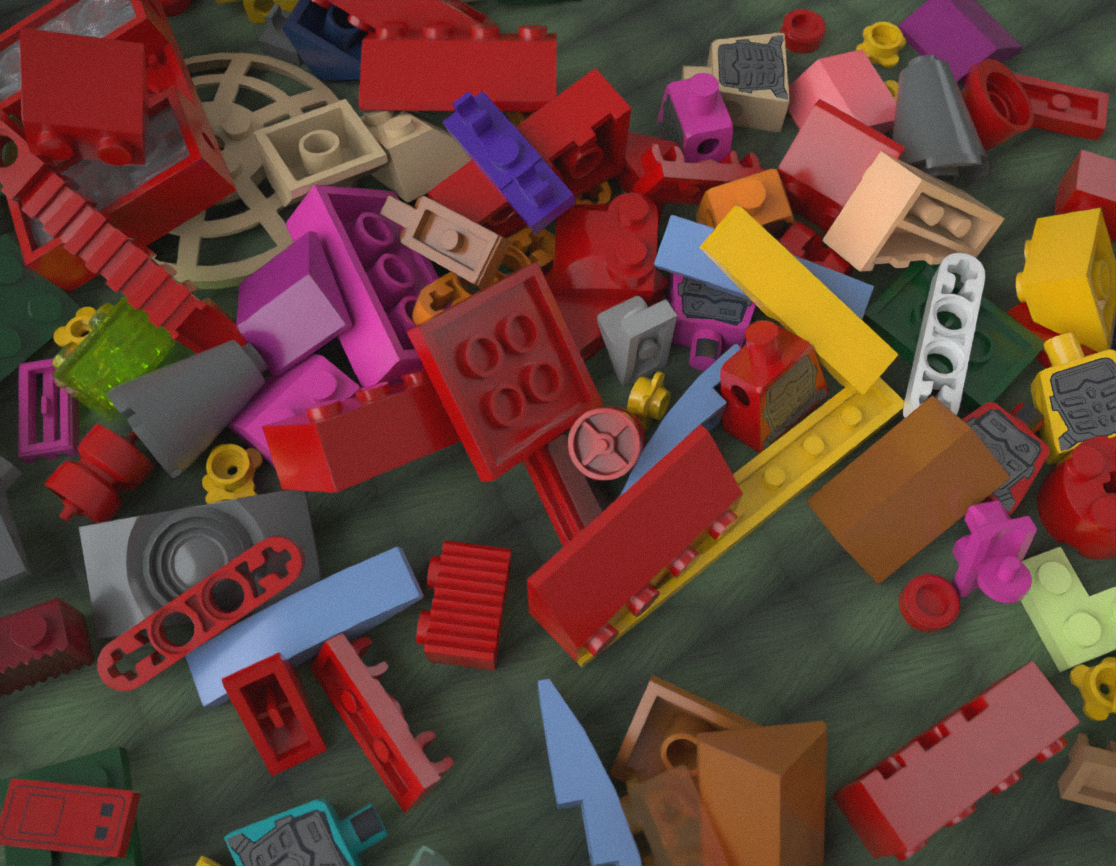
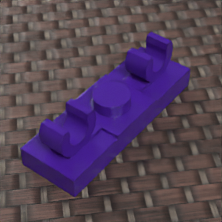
M468 91L452 103L456 112L443 121L447 131L534 234H537L576 203L573 193L484 91L475 97Z

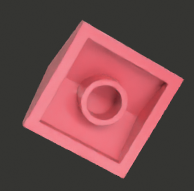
M863 50L818 59L788 86L789 105L787 111L799 131L819 99L881 134L891 131L894 127L896 101Z

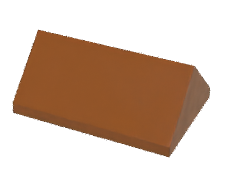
M931 396L806 500V502L834 538L879 585L965 516L970 506L980 504L1011 477L974 430L934 396Z
M652 675L609 775L699 819L697 733L763 726Z
M824 721L697 733L700 866L824 865L827 727Z

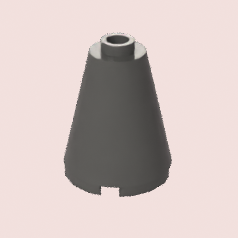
M923 55L912 59L908 63V67L900 72L892 140L906 147L900 161L948 184L964 179L966 188L978 183L990 173L989 159L949 63L945 60H938V57L935 55Z
M231 340L114 386L105 393L120 414L123 413L133 431L166 472L176 480L188 470L266 382L261 373L268 369V367L249 342L240 347L235 340Z

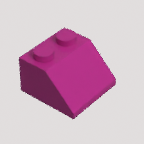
M310 354L283 374H270L264 379L266 383L227 427L248 446L259 451L262 458L275 468L262 426L305 413L306 408L334 399L343 401L355 397V391L361 389V387L325 357Z

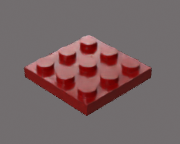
M538 262L518 269L406 331L481 482L496 480L572 427L576 420L584 413L603 405Z

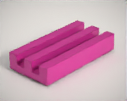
M72 356L19 364L18 457L25 464L37 462L38 457H44L48 461L58 459V454L63 453L68 457L78 456V363ZM59 370H60V438H61L60 440H58V382H57V371H59ZM43 373V396L41 397L43 442L37 443V374Z

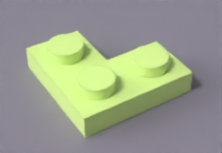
M1061 546L1023 560L1022 563L1030 571L1032 583L1028 594L1021 602L1059 672L1116 651V586L1089 596Z

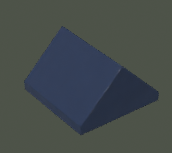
M299 0L285 21L282 30L313 76L317 79L360 80L362 40L367 36L368 32L350 23L347 20L350 13L332 4L331 9H328L312 0Z

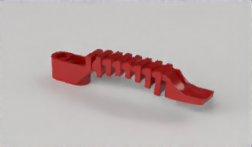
M0 109V183L4 186L0 190L13 201L21 202L24 205L21 209L31 219L40 220L45 225L43 229L53 238H60L65 243L63 247L73 256L82 257L86 261L84 265L94 274H101L108 280L105 284L115 292H122L129 299L126 302L137 311L142 309L150 316L148 320L157 328L163 327L172 334L170 337L173 340L186 346L196 354L231 340H235L240 347L248 343L236 327L237 321L210 298L202 301L194 295L199 289L189 279L182 283L178 282L174 278L178 272L168 263L159 265L153 260L157 255L147 246L138 247L133 243L136 237L127 229L116 228L113 224L117 220L108 212L96 210L94 207L99 203L91 196L76 192L81 186L71 177L61 175L56 171V166L50 158L43 155L30 154L24 129ZM14 141L18 148V157L15 163L7 167L2 160V150L7 143Z

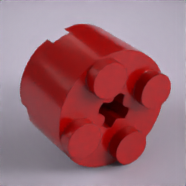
M1107 435L1090 438L1075 447L1050 470L1037 495L1039 517L1050 536L1060 544L1065 541L1073 548L1079 550L1078 555L1089 559L1104 560L1116 558V437L1108 438Z

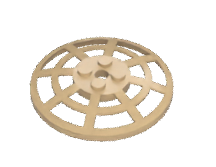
M216 53L184 59L189 74L203 70L228 68L225 74H212L191 78L195 89L219 86L214 101L203 102L202 106L219 147L224 148L221 153L237 191L214 205L229 203L241 198L250 210L229 218L204 221L206 210L168 232L169 234L180 236L177 264L153 259L159 265L168 263L178 272L174 276L178 282L182 283L189 279L199 289H222L239 286L243 280L294 243L285 225L286 223L278 214L279 211L285 208L275 192L269 198H266L257 187L265 178L266 173L253 132L287 116L293 118L304 114L303 110L339 101L335 94L320 80L293 64L255 54ZM249 68L271 71L292 78L312 90L289 97L284 91L270 83L245 75ZM240 87L259 92L275 101V103L254 112L234 102ZM358 179L339 187L356 188ZM261 224L277 245L265 253L238 262L198 266L201 238L233 235Z

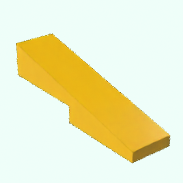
M734 206L699 247L766 316L777 320L787 331L808 341L815 350L818 362L841 385L864 395L899 355L742 207Z

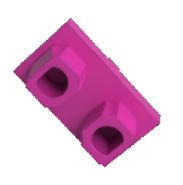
M1000 501L970 506L964 520L971 534L964 535L958 539L952 550L959 564L952 585L956 589L959 598L968 597L973 590L981 588L987 596L997 602L1015 603L1022 600L1028 594L1032 583L1030 571L1022 562L1037 528L1029 516L1010 519Z

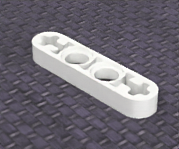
M957 252L949 254L942 260L931 280L903 406L904 418L926 401L932 389L940 390L935 397L955 415L958 413L985 282V270L981 262L967 253ZM952 273L960 274L961 282L964 283L957 295L950 294L954 289L956 280L955 275ZM950 311L956 314L961 320L962 328L951 330L943 327L937 319V313ZM934 353L946 356L953 365V372L942 374L934 371L928 364L927 356Z

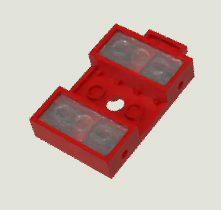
M53 0L0 34V109L7 115L13 114L22 125L20 28L144 44L150 111L146 165L127 164L124 166H113L102 161L73 158L66 160L51 159L56 166V171L61 175L71 177L81 186L76 192L91 196L99 203L94 207L96 210L108 212L117 220L113 224L116 228L127 229L136 237L133 243L138 247L149 245L237 191L160 0ZM6 196L27 267L67 293L99 275L94 274L84 265L86 261L82 257L73 256L63 247L65 243L60 238H53L43 229L45 225L40 220L31 219L21 210L24 207L21 202L13 201Z

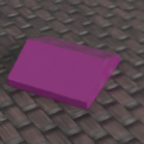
M928 0L898 26L906 41L920 56L935 55L938 57V60L947 61L958 86L965 82L972 64L977 65L987 58L1001 63L1015 56L1022 49V46L976 0Z
M308 231L239 284L236 327L247 342L256 349L272 375L283 374L353 326L317 232Z

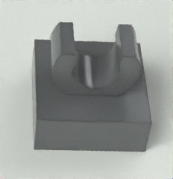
M275 4L265 18L267 27L258 39L261 52L301 66L304 61L282 30L285 21L291 13L281 10L280 5Z

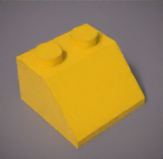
M1101 208L1037 218L1032 239L1025 242L1024 253L1026 262L1023 272H1018L1016 276V292L1019 301L1027 302L1034 322L1059 334L1074 332L1080 344L1097 352L1111 349L1116 321V259Z

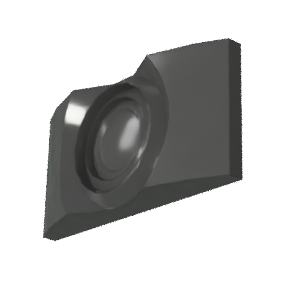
M284 490L79 527L97 639L120 636L258 542L272 536L285 535L295 539L302 546L305 553V567L295 582L250 612L264 610L280 600L323 580L307 491ZM270 546L266 550L270 558L268 562L251 573L247 562L240 566L241 569L254 579L259 595L265 593L266 589L259 585L258 581L275 571H279L284 577L289 574L286 569V563L292 557L287 550L277 553ZM221 579L213 589V599L220 609L234 611L242 605L244 591L237 581ZM173 612L166 617L164 628L193 621L184 613Z

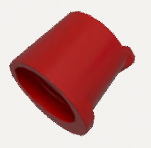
M989 58L978 63L971 74V83L961 91V94L985 152L1030 129L1034 121V114L1027 93L1007 66Z

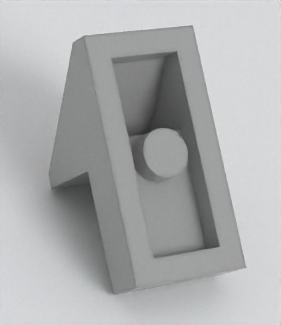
M635 296L597 316V323L614 370L623 387L637 381L639 377H645L667 365L677 314L666 299L648 307L640 296Z

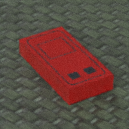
M11 778L0 817V845L126 858L141 793Z

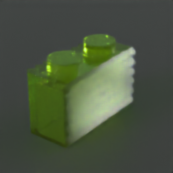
M123 296L115 306L109 302L102 305L88 323V327L92 329L88 336L79 345L74 341L69 342L61 349L52 363V366L57 369L52 374L55 384L108 423L113 420L119 411L105 392L114 386L155 371L176 346V341L170 337L172 334L163 327L157 328L148 320L150 316L142 309L137 311L126 302L129 299L126 296Z

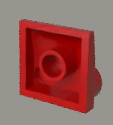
M630 192L617 196L610 204H574L557 217L551 282L552 295L629 300L635 296H640L644 301L652 302L658 231V208L655 203L647 196Z

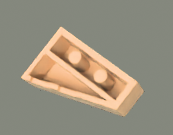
M880 151L872 165L865 171L861 182L822 241L860 272L872 271L875 264L890 263L895 268L908 267L910 261L925 260L930 265L941 264L942 260L949 254L957 252L967 253L977 258L1005 218L965 191Z

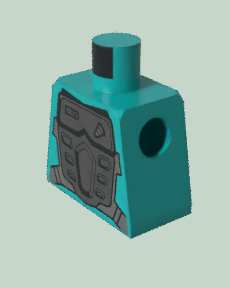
M320 798L233 831L224 836V839L237 866H363L358 854L388 837V833L372 803L341 820L333 804L324 798Z

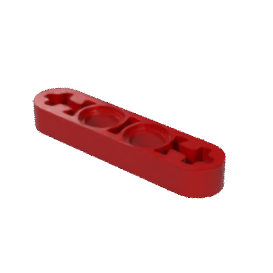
M285 535L272 536L258 542L109 642L101 650L97 660V671L101 680L108 687L117 691H130L140 687L295 582L305 567V553L302 546L295 539ZM270 546L277 553L287 550L292 557L286 563V569L289 574L284 577L282 573L275 571L258 581L257 583L266 589L265 593L259 595L254 579L241 569L240 566L247 562L251 573L268 562L270 558L266 550ZM221 579H233L242 586L244 601L237 610L225 611L215 604L213 589ZM181 612L192 619L194 635L188 643L175 644L165 636L163 631L164 622L170 613ZM147 629L148 637L142 634L143 630ZM151 641L152 646L157 651L136 664L135 668L139 674L138 676L132 670L124 673L118 670L116 664L123 658L119 651L120 648L124 653L129 654ZM159 653L166 657L164 661H161Z

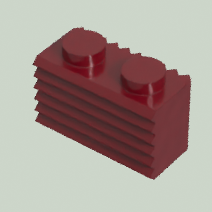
M60 597L0 618V697L3 693L11 696L14 689L22 692L26 685L34 687L37 681L45 683L49 676L57 679L60 672L68 675L72 668L79 671L83 664L90 667L94 661L83 613H79L78 609L75 610L74 606L71 607L69 603L66 604L65 600L62 601Z

